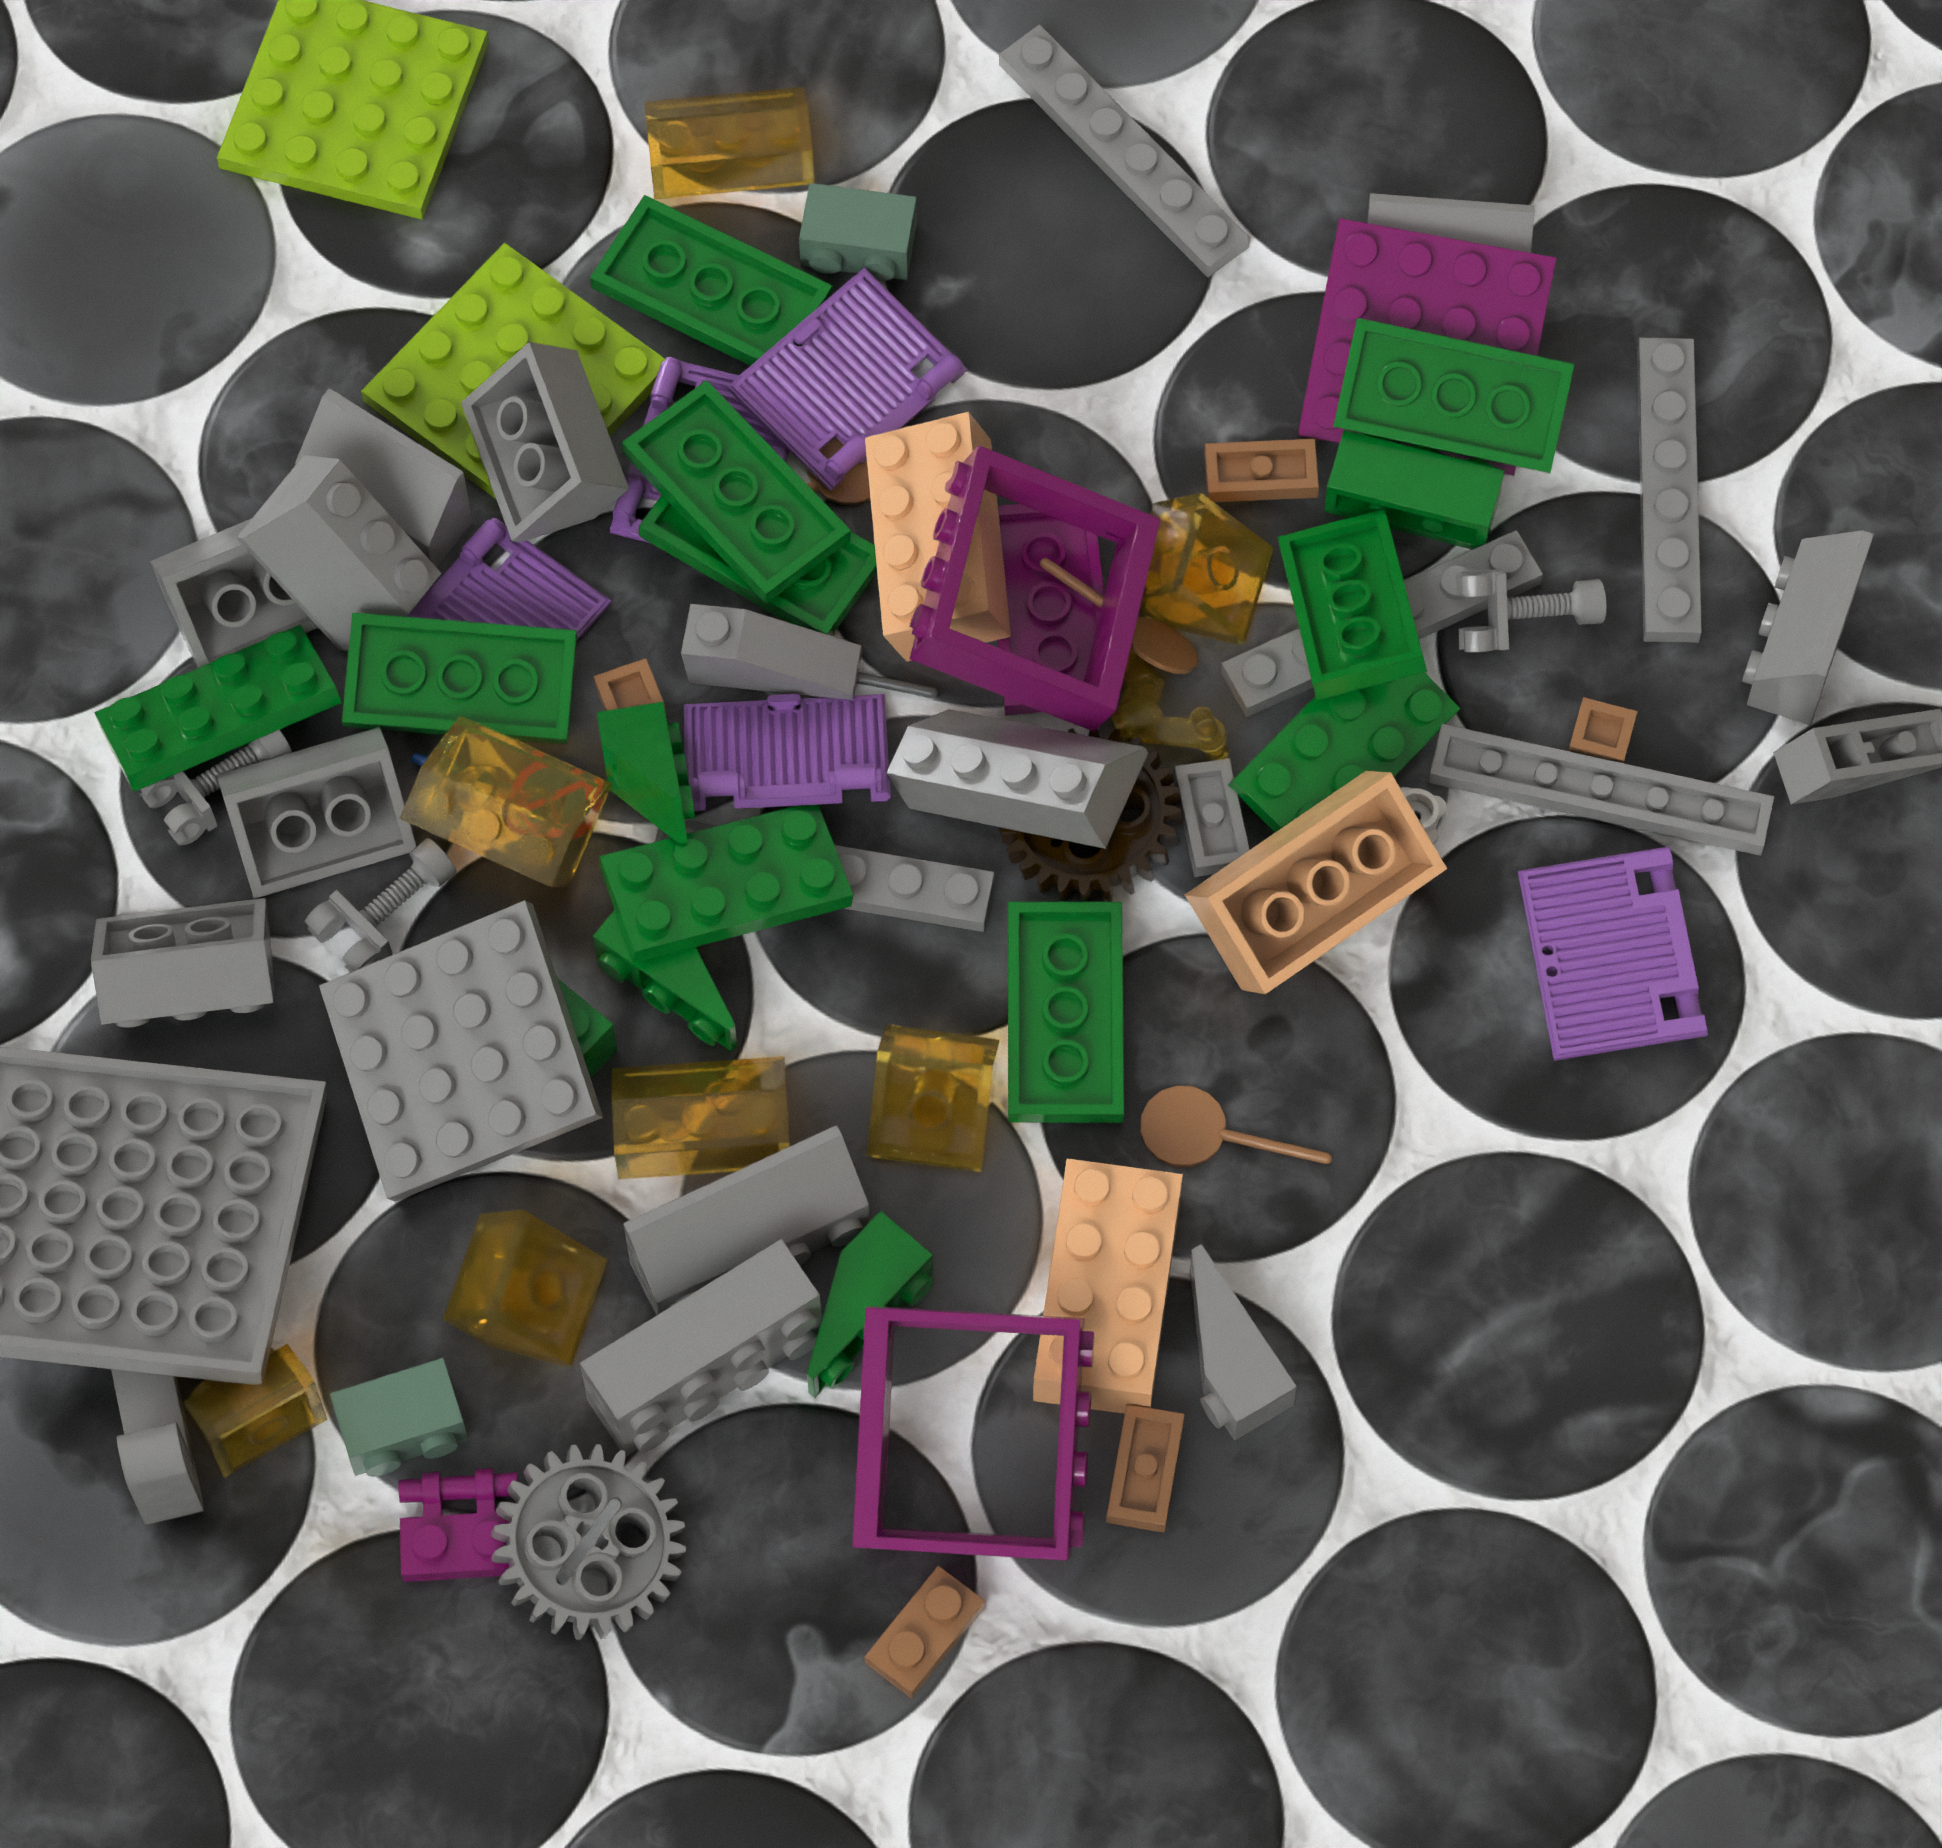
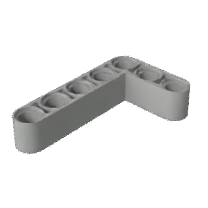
M111 1369L124 1434L117 1436L120 1461L128 1489L144 1524L149 1525L203 1512V1499L177 1376Z

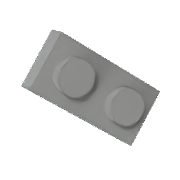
M1230 758L1174 766V786L1178 787L1181 802L1178 804L1183 817V828L1194 877L1213 875L1250 850L1238 794L1228 786L1234 778Z

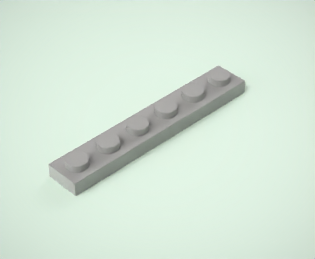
M1040 24L999 53V66L1207 278L1249 248L1250 237Z
M1639 338L1637 369L1643 641L1699 643L1702 629L1694 339Z
M1517 530L1404 580L1419 639L1488 609L1487 595L1464 597L1462 594H1457L1456 573L1493 569L1505 572L1507 598L1514 597L1541 585L1543 573ZM1299 628L1221 663V674L1246 718L1313 688Z
M1446 724L1441 725L1429 777V783L1759 856L1762 855L1774 801V796Z
M684 820L686 834L717 826ZM658 828L655 842L671 838ZM834 845L853 893L852 906L844 909L984 932L994 885V872Z

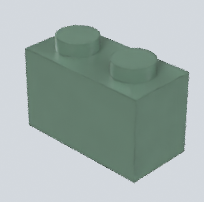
M809 183L799 235L800 266L811 267L813 270L825 274H833L839 271L858 273L865 267L878 281H887L892 278L907 280L917 228L916 197Z
M443 1358L329 1393L355 1476L364 1473L371 1477L385 1475L398 1469L402 1461L421 1455L428 1459L442 1457L456 1450L458 1443L468 1441L464 1422Z

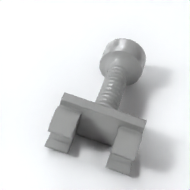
M1493 569L1456 573L1457 594H1462L1464 597L1487 595L1488 626H1473L1459 629V650L1465 649V652L1509 649L1508 620L1570 614L1574 615L1579 625L1601 624L1606 617V594L1600 579L1576 581L1572 592L1568 594L1559 593L1548 594L1547 596L1507 598L1505 572Z
M278 730L252 741L248 747L246 746L243 750H239V753H234V756L231 755L229 759L226 758L224 762L221 761L219 764H216L215 768L211 767L210 771L207 770L205 773L197 776L196 780L194 778L189 780L182 771L140 789L142 792L140 796L150 808H158L172 800L177 792L181 795L186 803L173 808L166 815L164 822L170 828L168 832L177 844L187 845L197 840L205 829L211 831L217 827L212 809L204 799L205 795L208 796L210 792H215V789H220L217 774L289 754L292 751L285 737Z
M426 838L410 852V857L413 860L410 869L403 873L402 877L398 878V881L395 880L394 884H390L389 888L385 889V892L382 891L381 895L377 896V899H373L368 906H365L364 910L358 911L338 890H335L329 896L328 901H324L316 906L306 917L304 922L309 926L307 929L321 943L328 941L336 935L345 922L362 938L342 958L347 964L344 967L349 972L393 955L389 941L376 929L377 925L384 921L385 917L389 916V913L392 914L394 910L398 909L402 902L405 903L406 898L409 899L410 895H414L415 891L417 892L419 888H422L423 884L433 883L440 887L457 872L450 858L431 839Z

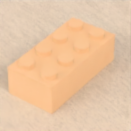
M969 411L865 437L883 636L906 662L912 661L909 658L915 635H912L913 628L909 627L917 607L924 603L927 589L922 588L920 585L921 578L929 559L932 556H936L939 541L933 539L934 527L942 510L948 508L951 497L950 493L945 492V484L952 477L957 460L964 462L978 445L992 450L990 437ZM986 490L983 492L950 624V629L985 643L1011 637L997 495Z
M1365 771L1184 895L1241 990L1267 994L1444 872L1447 867L1392 773Z
M1068 1158L1066 1160L1043 1316L1085 1318L1084 1331L1094 1332L1093 1366L1082 1367L1081 1391H1091V1409L1125 1414L1126 1404L1151 1408L1181 1200L1183 1174ZM1040 1335L1034 1373L1033 1401L1060 1405L1064 1336Z

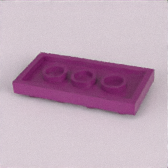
M1021 504L998 506L1011 637L996 640L997 647L1084 681L1101 608L1040 566V561L1043 558H1048L1104 596L1098 536ZM1003 696L1005 716L1042 713L1040 710Z

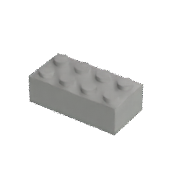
M780 1239L580 1362L587 1401L618 1448L625 1451V1457L637 1449L640 1453L648 1452L665 1441L669 1436L668 1430L688 1418L689 1421L694 1422L710 1414L719 1405V1398L737 1387L740 1391H744L760 1383L768 1375V1368L788 1356L790 1360H795L811 1351L815 1346L822 1321L820 1294L783 1240Z

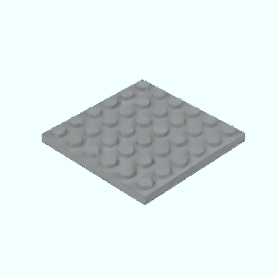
M0 1046V1357L263 1386L327 1100L326 1082Z

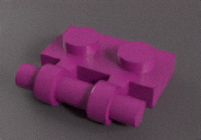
M494 1468L475 1469V1475L441 1477L440 1471L422 1472V1478L399 1479L398 1492L400 1503L423 1502V1517L400 1518L401 1577L403 1582L501 1576L509 1569V1563L492 1562L491 1556L494 1551L506 1546V1542L496 1540L490 1536L494 1526L509 1524L508 1521L496 1513V1497H510L507 1489L512 1481L519 1482L518 1472L495 1474ZM477 1500V1513L443 1515V1501Z

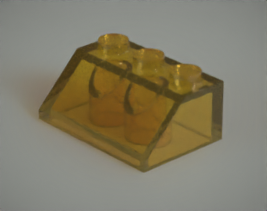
M804 87L644 102L654 199L800 186L814 183L813 149Z
M459 716L421 766L399 819L549 887H569L613 783L471 719Z
M785 1057L612 1068L613 1138L618 1179L734 1172L790 1147Z

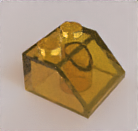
M1202 493L1155 502L1150 515L1161 520L1140 610L1150 618L1160 621L1173 629L1236 645L1245 644L1273 547Z
M886 1024L877 1051L867 1157L981 1172L993 1102L1000 1040Z
M525 1210L479 1214L443 1320L485 1345L564 1367L572 1366L607 1259Z
M288 1344L276 1350L271 1348L262 1384L250 1385L206 1380L192 1391V1397L183 1401L191 1423L223 1478L327 1420L313 1378Z

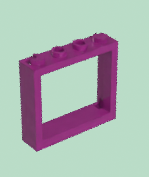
M978 445L964 462L958 460L955 462L952 477L945 484V492L950 493L951 497L948 508L942 510L934 527L933 539L939 541L936 556H932L929 559L921 578L920 585L922 588L927 589L924 603L917 607L909 627L913 628L912 635H915L909 659L1094 732L1117 708L1161 519ZM984 490L1116 542L1084 681L950 629Z
M883 1306L866 1307L852 1547L1068 1561L1072 1557L1073 1547H1083L1085 1512L1075 1511L1076 1487H1086L1088 1451H1078L1079 1427H1089L1091 1391H1081L1082 1367L1093 1366L1095 1344L1094 1332L1084 1331L1085 1318ZM895 1326L1064 1336L1053 1537L884 1527Z

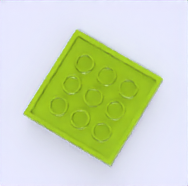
M278 0L217 155L219 169L423 220L488 47V32L364 0Z
M504 242L365 386L361 393L363 402L432 453L463 471L466 478L496 499L461 402L528 342L577 350L610 437L651 394L662 361H665V358Z

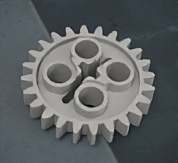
M599 1444L595 1445L589 1459L583 1460L577 1445H571L567 1451L566 1463L563 1464L553 1451H550L544 1458L545 1473L530 1463L523 1471L529 1486L517 1481H512L509 1485L507 1492L517 1504L500 1502L496 1509V1513L509 1522V1524L494 1526L490 1536L496 1540L506 1542V1546L495 1550L491 1556L492 1562L509 1563L510 1566L501 1575L498 1582L500 1585L517 1583L520 1587L511 1602L513 1606L520 1605L527 1600L535 1604L529 1619L532 1623L539 1620L545 1613L553 1616L551 1633L555 1635L566 1621L573 1623V1632L577 1640H581L588 1628V1624H594L600 1639H605L610 1633L612 1620H615L619 1628L626 1633L633 1626L631 1611L633 1610L645 1620L649 1619L654 1610L647 1597L664 1603L670 1592L660 1580L676 1581L681 1574V1570L668 1562V1560L680 1558L686 1552V1546L670 1541L671 1537L682 1532L685 1523L677 1520H667L666 1516L675 1508L678 1501L676 1498L659 1501L656 1495L662 1488L665 1480L659 1478L646 1484L642 1477L647 1463L642 1461L629 1471L624 1468L625 1451L620 1450L610 1463L604 1461L603 1450ZM574 1488L588 1491L594 1498L595 1510L589 1513L575 1511L568 1503L567 1491ZM613 1499L618 1500L621 1504L620 1508L597 1539L595 1546L588 1551L569 1580L563 1585L558 1584L556 1581L557 1574L569 1560L581 1542L582 1537L589 1532L608 1503ZM631 1523L637 1526L644 1537L643 1546L629 1548L622 1545L615 1534L616 1525ZM541 1535L554 1538L560 1545L561 1558L554 1561L540 1558L533 1549L532 1540ZM588 1570H596L603 1573L609 1581L610 1592L603 1596L589 1593L583 1587L581 1574Z

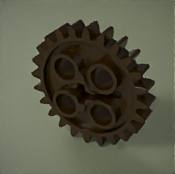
M1073 728L1068 729V732L1077 734ZM1115 728L1108 740L1123 743L1120 729ZM1098 729L1094 732L1090 730L1088 736L1100 738ZM1139 737L1134 738L1128 743L1143 747ZM1156 749L1148 752L1122 811L1137 809L1143 812L1142 815L1130 822L1118 820L1106 849L1101 848L1095 856L1085 859L1075 856L1079 849L1088 846L1085 844L1001 827L999 831L1003 843L1011 844L1006 849L1010 862H1021L1019 869L1025 881L1038 875L1037 885L1039 891L1043 894L1050 890L1054 884H1057L1060 900L1063 902L1067 901L1074 889L1080 890L1083 902L1091 901L1094 890H1101L1107 902H1112L1114 896L1113 887L1121 885L1130 895L1134 894L1132 878L1138 874L1143 879L1152 882L1154 876L1150 866L1151 861L1163 865L1169 863L1167 850L1162 845L1172 846L1179 843L1177 830L1171 826L1183 823L1181 809L1175 807V805L1181 802L1178 787L1170 786L1174 782L1171 768H1159L1161 760ZM1063 842L1059 847L1052 846V844Z

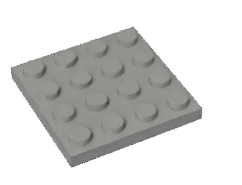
M526 900L319 985L383 1188L389 1200L396 1202L603 1118L534 906Z

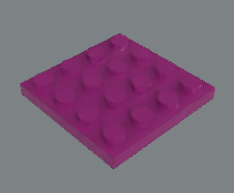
M1339 218L1298 436L1340 444L1344 429L1334 428L1333 425L1357 318L1538 356L1556 257ZM1386 439L1387 441H1390V442H1394V443H1398V444H1402V445H1406V446H1410V447L1413 446V444H1409V443H1404V442H1400V441H1395V440ZM1437 450L1442 455L1462 460L1474 458L1465 455ZM1484 460L1494 468L1505 470L1504 474L1515 475L1516 466Z

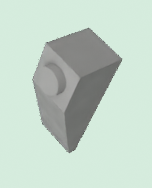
M690 604L681 656L690 684L854 700L862 646L747 609Z
M1941 709L1812 728L1774 751L1773 753L1790 804L1835 798L1942 768Z
M1201 1244L1191 1250L1190 1278L1202 1389L1205 1395L1200 1398V1401L1212 1424L1217 1429L1225 1426L1235 1441L1293 1407L1297 1386Z

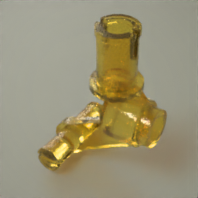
M1130 648L1123 678L1124 686L1121 689L1123 697L1119 704L1120 708L1116 709L1111 715L1116 729H1120L1123 743L1139 737L1142 743L1198 748L1205 752L1209 761L1226 759L1229 755V748H1227L1226 744L1227 732L1222 722L1214 718L1211 709L1203 706L1197 707L1190 714V718L1163 716L1159 700L1165 688L1164 677L1156 673L1153 665L1144 661Z

